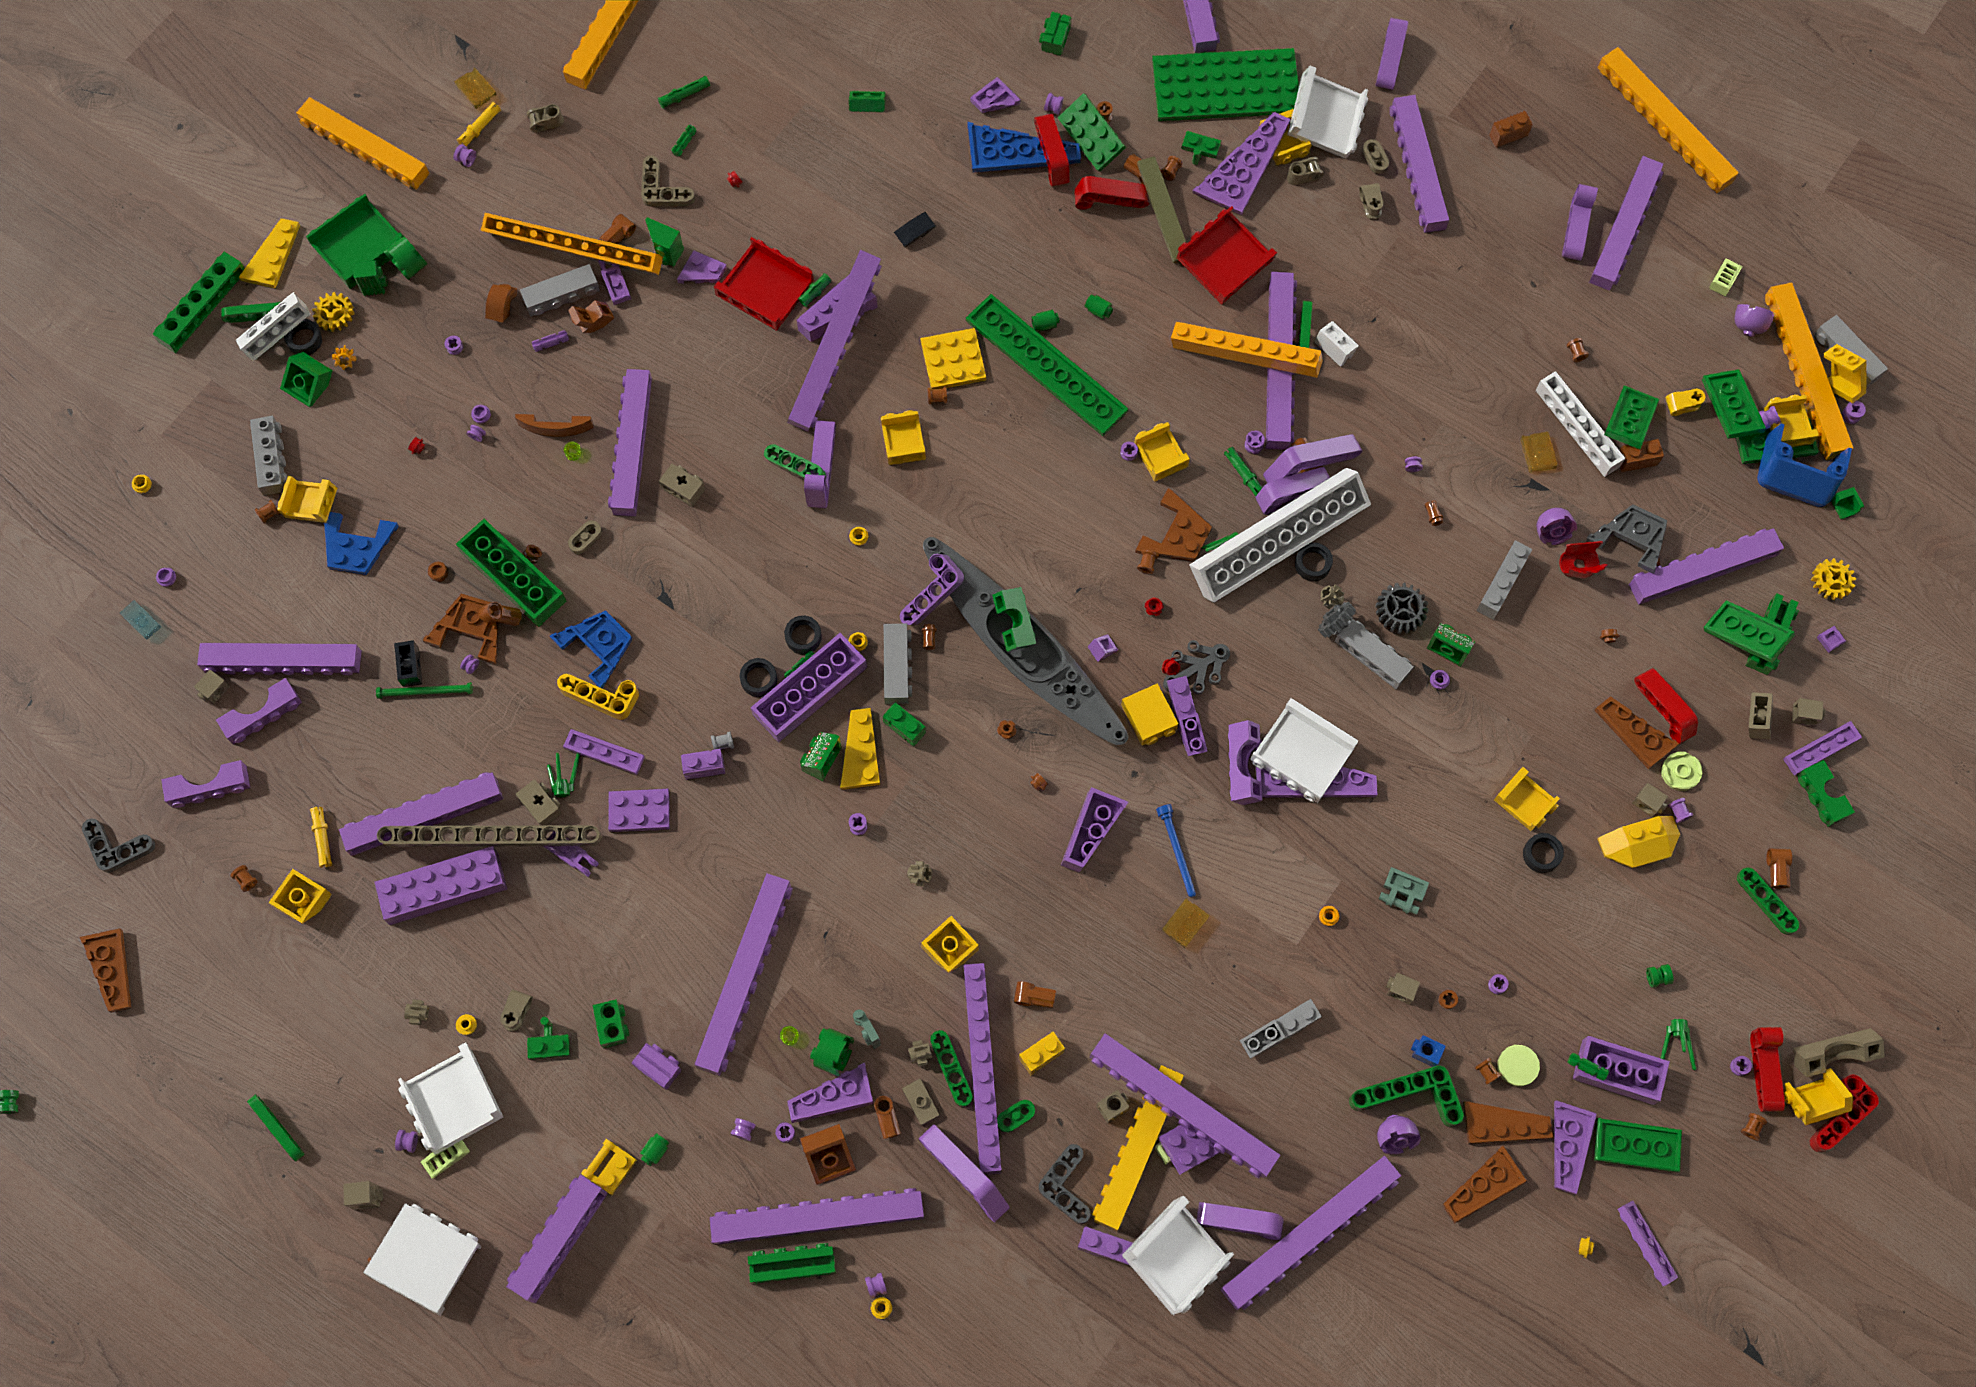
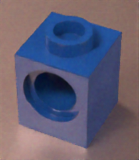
M1422 1035L1419 1040L1415 1039L1411 1050L1414 1051L1412 1058L1435 1067L1438 1065L1446 1046ZM1422 1046H1428L1431 1049V1055H1425L1422 1051Z

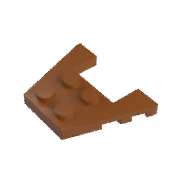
M1168 488L1160 505L1176 512V517L1162 543L1143 535L1135 552L1141 554L1142 550L1149 549L1157 552L1158 555L1195 561L1212 526Z
M460 594L445 612L446 614L440 622H437L429 635L423 638V642L441 648L448 630L484 640L478 654V659L496 664L498 622H484L479 616L480 608L491 602ZM489 609L490 614L493 616L492 610Z

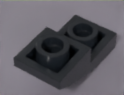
M923 212L898 228L894 233L906 248L919 237L923 238L936 225L929 215Z

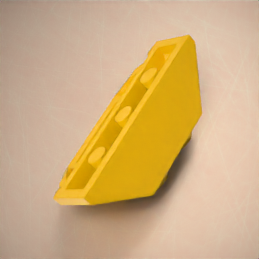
M1657 816L1623 826L1597 839L1605 858L1612 859L1630 868H1636L1670 858L1679 839L1680 832L1673 816Z

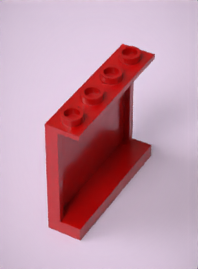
M1232 206L1227 210L1223 209L1217 215L1218 218L1216 220H1210L1204 226L1205 229L1203 231H1197L1191 237V241L1188 243L1184 242L1178 248L1179 252L1176 257L1221 305L1268 266L1277 255L1273 248L1268 251L1232 214Z
M751 237L750 247L722 283L718 281L715 284V295L777 331L799 302L798 298L814 282L813 272L809 267L798 264L793 258H787L782 255L776 248L768 247L762 240H756Z

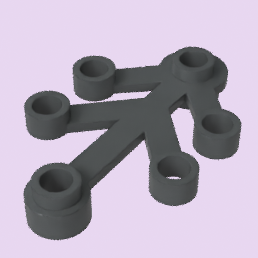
M1195 640L1190 641L1187 646L1188 651L1192 654L1199 652L1209 655L1204 659L1184 655L1180 650L1173 651L1171 658L1178 654L1181 658L1175 659V661L1191 664L1192 666L1175 676H1166L1163 682L1164 689L1169 692L1167 680L1183 676L1188 678L1198 672L1192 690L1197 695L1202 694L1205 689L1204 679L1207 666L1213 662L1214 668L1209 676V682L1213 685L1219 684L1222 663L1226 662L1230 657V650L1224 644L1207 647L1199 645ZM1190 645H1196L1197 648L1191 649ZM1221 650L1224 654L1218 655L1217 651ZM1217 676L1218 680L1214 681L1211 677ZM1199 685L1202 687V690L1198 691L1195 687Z

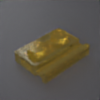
M473 68L472 72H467L454 81L455 86L475 109L488 102L491 97L497 96L496 91L476 68Z
M1548 431L1521 436L1520 441L1529 473L1557 468L1558 464Z
M1186 898L1162 928V932H1165L1175 942L1186 948L1210 915Z

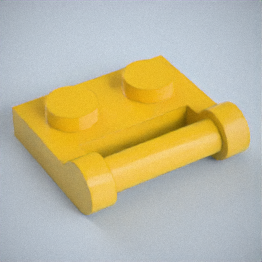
M605 1139L602 1143L604 1146L588 1168L584 1169L581 1174L610 1195H613L637 1160L608 1139ZM609 1151L615 1152L599 1177H596L594 1172Z

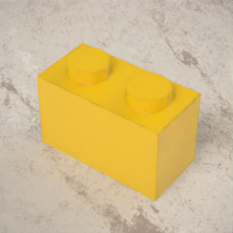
M1053 1031L1020 1053L1019 1060L1031 1076L1065 1052V1047Z

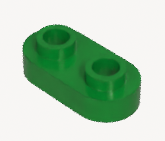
M1020 1100L1001 1112L997 1117L999 1130L1004 1133H1010L1030 1121L1035 1115L1034 1104L1029 1100ZM1027 1108L1028 1114L1023 1115L1021 1109ZM1005 1119H1009L1011 1121V1124L1009 1126H1005L1003 1124V1121Z

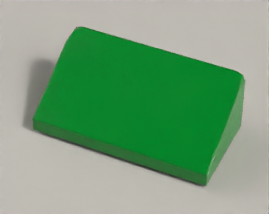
M850 91L849 111L884 112L886 92Z

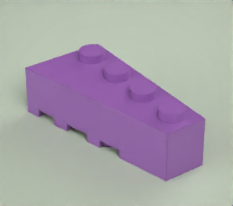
M1091 787L1086 795L1061 866L1080 872L1128 802Z

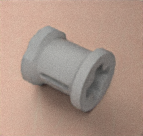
M731 732L716 737L714 735L711 736L714 750L734 748Z

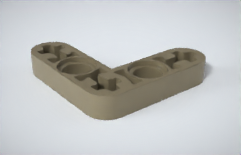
M652 155L645 157L643 160L641 196L645 205L690 206L694 203V191L689 187H659V160ZM651 163H654L652 168L653 172L650 171L649 168ZM648 178L656 179L653 184L646 183ZM668 193L673 195L672 199L665 200L663 198L664 195ZM685 194H689L687 199H684Z

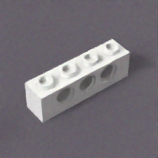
M293 292L236 339L240 350L252 361H255L308 317L310 312L306 304Z

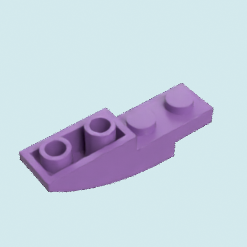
M1187 676L1167 680L1171 697L1170 702L1178 722L1179 733L1187 755L1192 756L1207 752Z

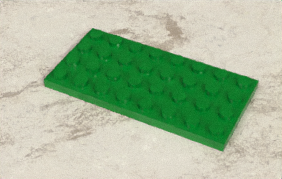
M1294 48L1152 56L1158 121L1271 115L1273 112L1280 114L1291 109L1294 110L1299 90Z

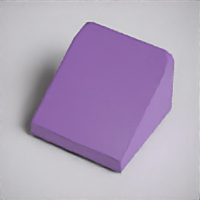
M1108 634L1094 639L1088 645L1089 650L1097 661H1101L1118 651Z

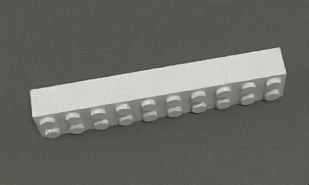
M1345 468L1191 563L1189 566L1203 597L1216 602L1370 506L1371 503L1359 473Z

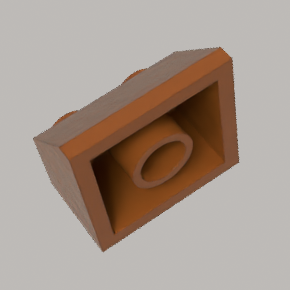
M840 1124L800 1138L816 1185L856 1170Z

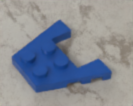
M330 512L327 523H324L327 567L331 570L367 575L380 556V551L384 545L388 544L390 536L394 531L396 532L399 525L397 522L380 520L375 538L339 533L343 516L340 513Z
M606 610L583 620L582 623L575 626L571 625L565 628L566 630L555 632L550 635V638L561 650L565 649L576 638H579L603 662L588 675L591 681L602 689L632 641L631 635Z

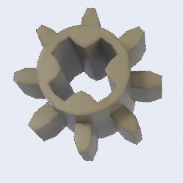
M1336 584L1333 587L1328 585L1321 591L1320 601L1323 602L1325 607L1330 609L1332 606L1342 605L1345 593Z
M916 861L915 865H910L907 872L910 883H915L916 886L924 887V883H929L932 878L930 865L924 864V861Z
M413 999L412 1004L406 1005L405 1019H409L411 1025H421V1021H427L429 1006L424 1005L423 1000Z
M922 1039L912 1042L913 1047L908 1048L911 1062H917L918 1067L927 1065V1059L932 1058L929 1044H923Z

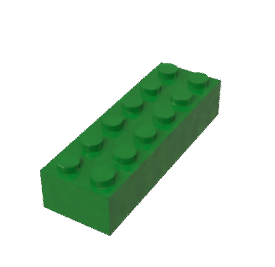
M485 518L456 543L460 553L538 627L567 602L563 592Z

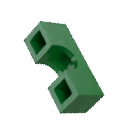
M1022 587L1001 590L993 594L997 614L1006 613L1013 620V627L1002 633L1007 652L1028 648L1036 644L1035 633L1032 629L1031 617L1027 610L1026 598Z
M1824 760L1803 769L1797 775L1799 784L1807 791L1811 804L1815 805L1821 821L1827 827L1847 819L1855 813L1845 795L1839 798H1832L1825 792V784L1831 781L1834 776Z

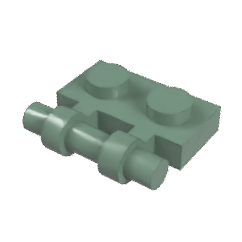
M1391 867L1383 886L1391 891L1389 895L1381 892L1379 900L1386 902L1385 904L1388 906L1394 905L1401 908L1405 913L1411 912L1417 915L1419 907L1412 905L1413 901H1423L1429 882ZM1399 893L1408 897L1406 902L1395 898L1396 894Z
M859 1009L853 1013L854 1022L857 1026H862L863 1030L861 1033L867 1046L872 1045L874 1049L881 1046L880 1038L865 1012Z

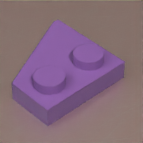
M998 77L970 97V101L982 113L1020 104V99Z
M693 251L677 280L678 283H684V281L717 283L726 271L727 265Z

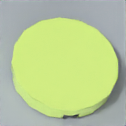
M1687 752L1670 754L1661 767L1665 783L1678 791H1688L1694 788L1700 782L1703 774L1699 760Z
M1512 1045L1500 1054L1497 1068L1498 1072H1501V1078L1512 1086L1523 1087L1532 1083L1537 1078L1540 1064L1537 1055L1530 1048L1524 1045Z

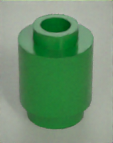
M1091 294L1085 303L1087 311L1102 320L1109 318L1113 312L1112 303L1098 295L1094 296Z
M1053 309L1035 313V316H1031L1033 329L1035 331L1039 330V332L1057 328V324L1060 323L1058 313H1054Z
M655 1133L639 1153L642 1155L641 1160L649 1166L652 1164L657 1165L667 1151L669 1142Z

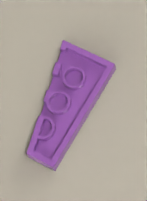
M865 1063L858 1065V1068L850 1072L842 1073L840 1077L832 1081L829 1080L823 1083L822 1086L814 1090L811 1089L787 1101L791 1122H800L873 1104Z
M1559 1101L1554 1102V1188L1576 1195L1597 1114Z

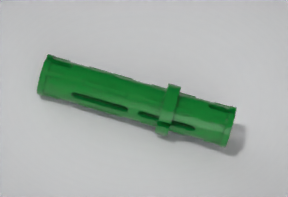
M705 75L681 88H674L670 93L657 99L663 109L673 103H679L682 99L711 85Z
M1234 447L1228 448L1229 452L1225 451L1224 455L1243 479V484L1248 486L1256 497L1263 488L1257 480L1256 474L1250 471Z

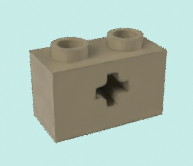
M671 464L659 480L661 489L693 507L705 491L703 480L697 475L692 476L687 473L688 471L680 465L677 467Z
M1752 692L1749 717L1750 738L1770 739L1772 693Z
M534 779L518 791L516 796L539 825H548L562 814L559 810L561 805L555 797L550 798L547 795L549 790L542 782L538 784ZM539 800L543 802L541 806L537 803Z
M370 1181L343 1184L344 1206L353 1210L380 1207V1201H383V1191L380 1189V1186Z

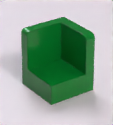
M1854 487L1836 493L1831 500L1841 520L1858 514L1864 508V504Z

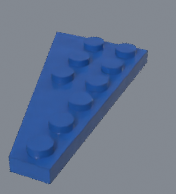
M967 122L973 172L1048 166L1038 137L1029 136L1028 133L1003 128L998 130L990 128L988 125L978 126L972 122ZM1062 140L1069 164L1081 163L1079 143Z

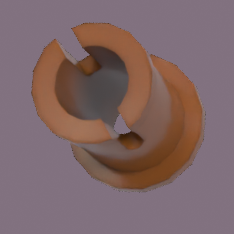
M1432 500V505H1430V502H1427L1424 506L1430 518L1428 520L1432 526H1438L1443 523L1444 517L1440 514L1437 502Z
M925 624L921 629L923 632V649L932 650L936 648L935 632H937L934 624Z

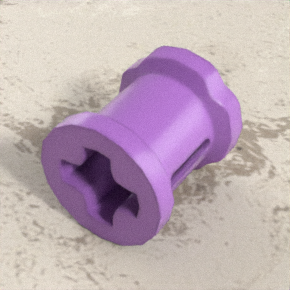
M1685 798L1677 799L1668 804V807L1672 808L1677 818L1675 820L1676 823H1681L1693 817V814L1689 812L1684 803L1686 801Z
M855 813L850 816V831L856 836L863 835L867 831V820L863 814ZM856 822L858 824L861 822L862 826L857 825L855 827L854 823Z

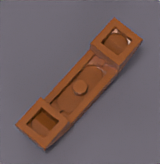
M515 414L516 421L520 427L543 436L566 437L581 434L594 428L591 416H572V421L569 423L537 422L534 414Z

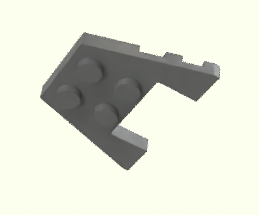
M1631 505L1615 516L1613 521L1601 526L1596 533L1588 535L1586 542L1603 541V544L1598 547L1602 549L1610 537L1614 535L1645 550V554L1638 562V567L1654 574L1667 527V520L1636 505Z

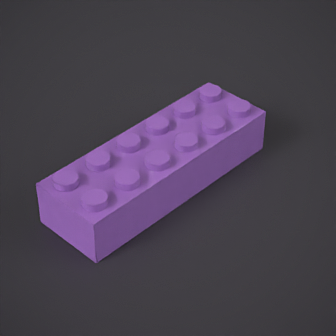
M839 633L751 707L752 714L779 743L867 668L866 659Z
M493 846L375 882L383 919L389 925L507 889L499 855Z
M582 1175L579 1178L573 1179L569 1186L571 1190L566 1197L563 1196L559 1200L557 1211L554 1215L551 1214L544 1224L546 1226L542 1233H538L532 1241L533 1247L529 1252L526 1251L520 1259L521 1265L507 1279L509 1283L506 1287L527 1301L537 1302L608 1194Z

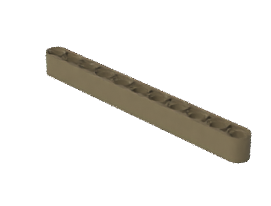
M592 825L383 826L377 831L378 841L387 847L596 846L602 839L600 831ZM491 831L494 832V838L491 841H486V834ZM511 831L515 832L514 839L507 841L505 838L506 834ZM550 831L556 832V837L553 840H546L547 833ZM570 831H575V839L567 840V834ZM590 831H595L597 834L596 838L591 841L587 840V834ZM392 832V838L389 841H384L385 833ZM407 832H412V839L405 841L404 835ZM427 832H433V838L430 841H425L424 839ZM453 832L454 837L452 840L445 841L446 833ZM468 832H474V838L466 841L465 835ZM528 832H535L536 835L533 840H526Z

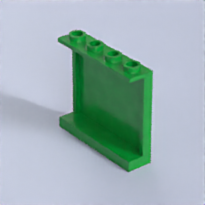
M363 194L347 207L342 208L332 218L327 219L318 228L310 231L306 238L311 247L345 285L351 289L357 285L353 274V263L376 261L378 267L383 266L390 260L383 251L403 235L392 227L372 205L367 195Z

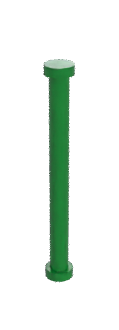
M469 682L467 685L389 689L377 687L376 697L377 699H382V697L465 692L472 694L473 686Z

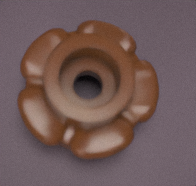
M1605 629L1601 631L1600 639L1604 640V643H1614L1620 635L1617 634V629Z
M1001 721L997 732L1002 738L1009 739L1016 734V725L1012 721Z
M1038 773L1035 776H1031L1032 781L1030 784L1037 791L1040 789L1044 791L1048 785L1046 780Z

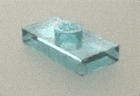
M135 600L120 612L146 640L161 628Z

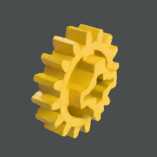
M335 292L332 293V296L325 293L326 298L324 299L319 297L320 302H315L316 308L312 309L314 313L313 318L318 326H322L325 331L330 328L331 332H334L335 328L341 331L342 325L348 327L346 322H352L351 316L355 314L353 311L354 307L349 298L344 297L342 293L337 296Z
M1835 558L1830 562L1828 559H1825L1812 572L1814 576L1811 578V581L1816 582L1813 588H1819L1818 594L1823 592L1825 599L1831 596L1832 600H1835L1837 597L1841 600L1845 595L1848 596L1855 587L1853 583L1856 578L1851 576L1854 570L1849 571L1850 565L1844 566L1843 560L1836 563Z

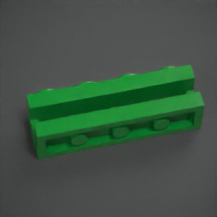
M1776 593L1769 602L1764 618L1792 630L1793 627L1790 624L1798 615L1799 610L1796 608L1799 602L1792 599L1789 602L1783 601L1784 596ZM1750 653L1745 666L1768 675L1772 670L1775 671L1780 660L1776 658L1773 663H1770Z
M828 1243L816 1244V1248L808 1249L807 1246H797L795 1251H786V1248L774 1249V1253L765 1254V1251L752 1252L753 1256H747L750 1269L749 1281L751 1284L836 1274L834 1248L829 1246Z

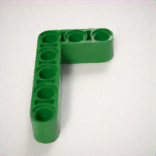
M1443 1066L1431 1067L1359 1089L1349 1098V1105L1353 1110L1363 1111L1431 1090L1441 1121L1445 1126L1455 1127L1464 1117L1449 1072ZM1439 1072L1442 1075V1081H1436L1433 1073ZM1414 1078H1420L1423 1082V1087H1417L1414 1084ZM1394 1084L1402 1085L1403 1093H1397L1394 1089ZM1375 1090H1381L1384 1093V1099L1376 1098ZM1441 1092L1448 1093L1450 1100H1442ZM1355 1096L1363 1097L1364 1105H1358L1355 1102ZM1448 1112L1456 1114L1457 1120L1455 1122L1449 1120Z

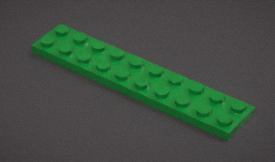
M992 294L966 317L968 324L1101 436H1104L1128 412L1129 408Z

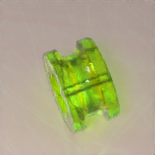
M573 441L565 444L563 450L566 458L571 461L578 460L582 455L580 445ZM569 450H576V453H570Z
M786 1026L781 1030L780 1038L785 1045L792 1046L798 1042L799 1034L795 1027ZM791 1031L792 1034H795V1037H792L793 1040L788 1041L787 1038H784V1034L787 1035L786 1032Z

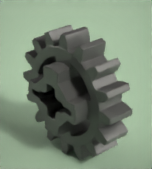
M1350 602L1335 605L1322 617L1324 620L1318 626V631L1325 638H1329L1332 634H1339L1350 625L1351 616L1355 614L1356 609Z

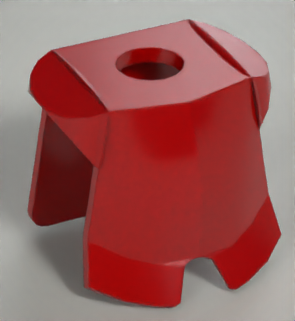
M1603 541L1567 544L1565 552L1562 553L1559 560L1562 573L1568 577L1585 579L1604 570L1608 564L1600 565L1596 549L1603 544ZM1577 559L1582 560L1585 564L1584 568H1576L1574 561Z

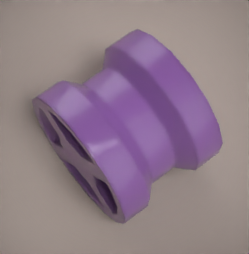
M1049 93L1044 111H1053L1054 114L1058 115L1064 98L1061 96L1055 97L1052 93Z
M463 144L456 148L454 152L455 161L462 162L466 167H470L475 161L476 151L467 149V146Z
M1860 401L1849 402L1842 411L1843 420L1849 424L1857 423L1865 414L1864 404Z
M1774 406L1770 407L1767 411L1759 412L1766 429L1770 428L1773 424L1781 423Z
M1259 431L1249 432L1244 445L1247 452L1251 454L1261 452L1265 441L1264 435Z
M736 1118V1126L731 1131V1135L750 1141L751 1131L755 1129L756 1125Z
M399 1130L396 1136L395 1149L397 1151L405 1149L413 1153L417 1146L418 1133L415 1131L406 1133L405 1130Z
M878 1273L873 1278H865L871 1298H875L880 1293L883 1295L887 1294L882 1273Z

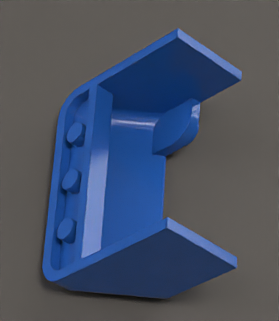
M1779 424L1767 434L1757 476L1758 483L1764 488L1814 506H1826L1831 502L1846 477L1852 448L1848 447L1837 455L1825 472L1792 460V447L1787 443L1781 442L1785 424Z

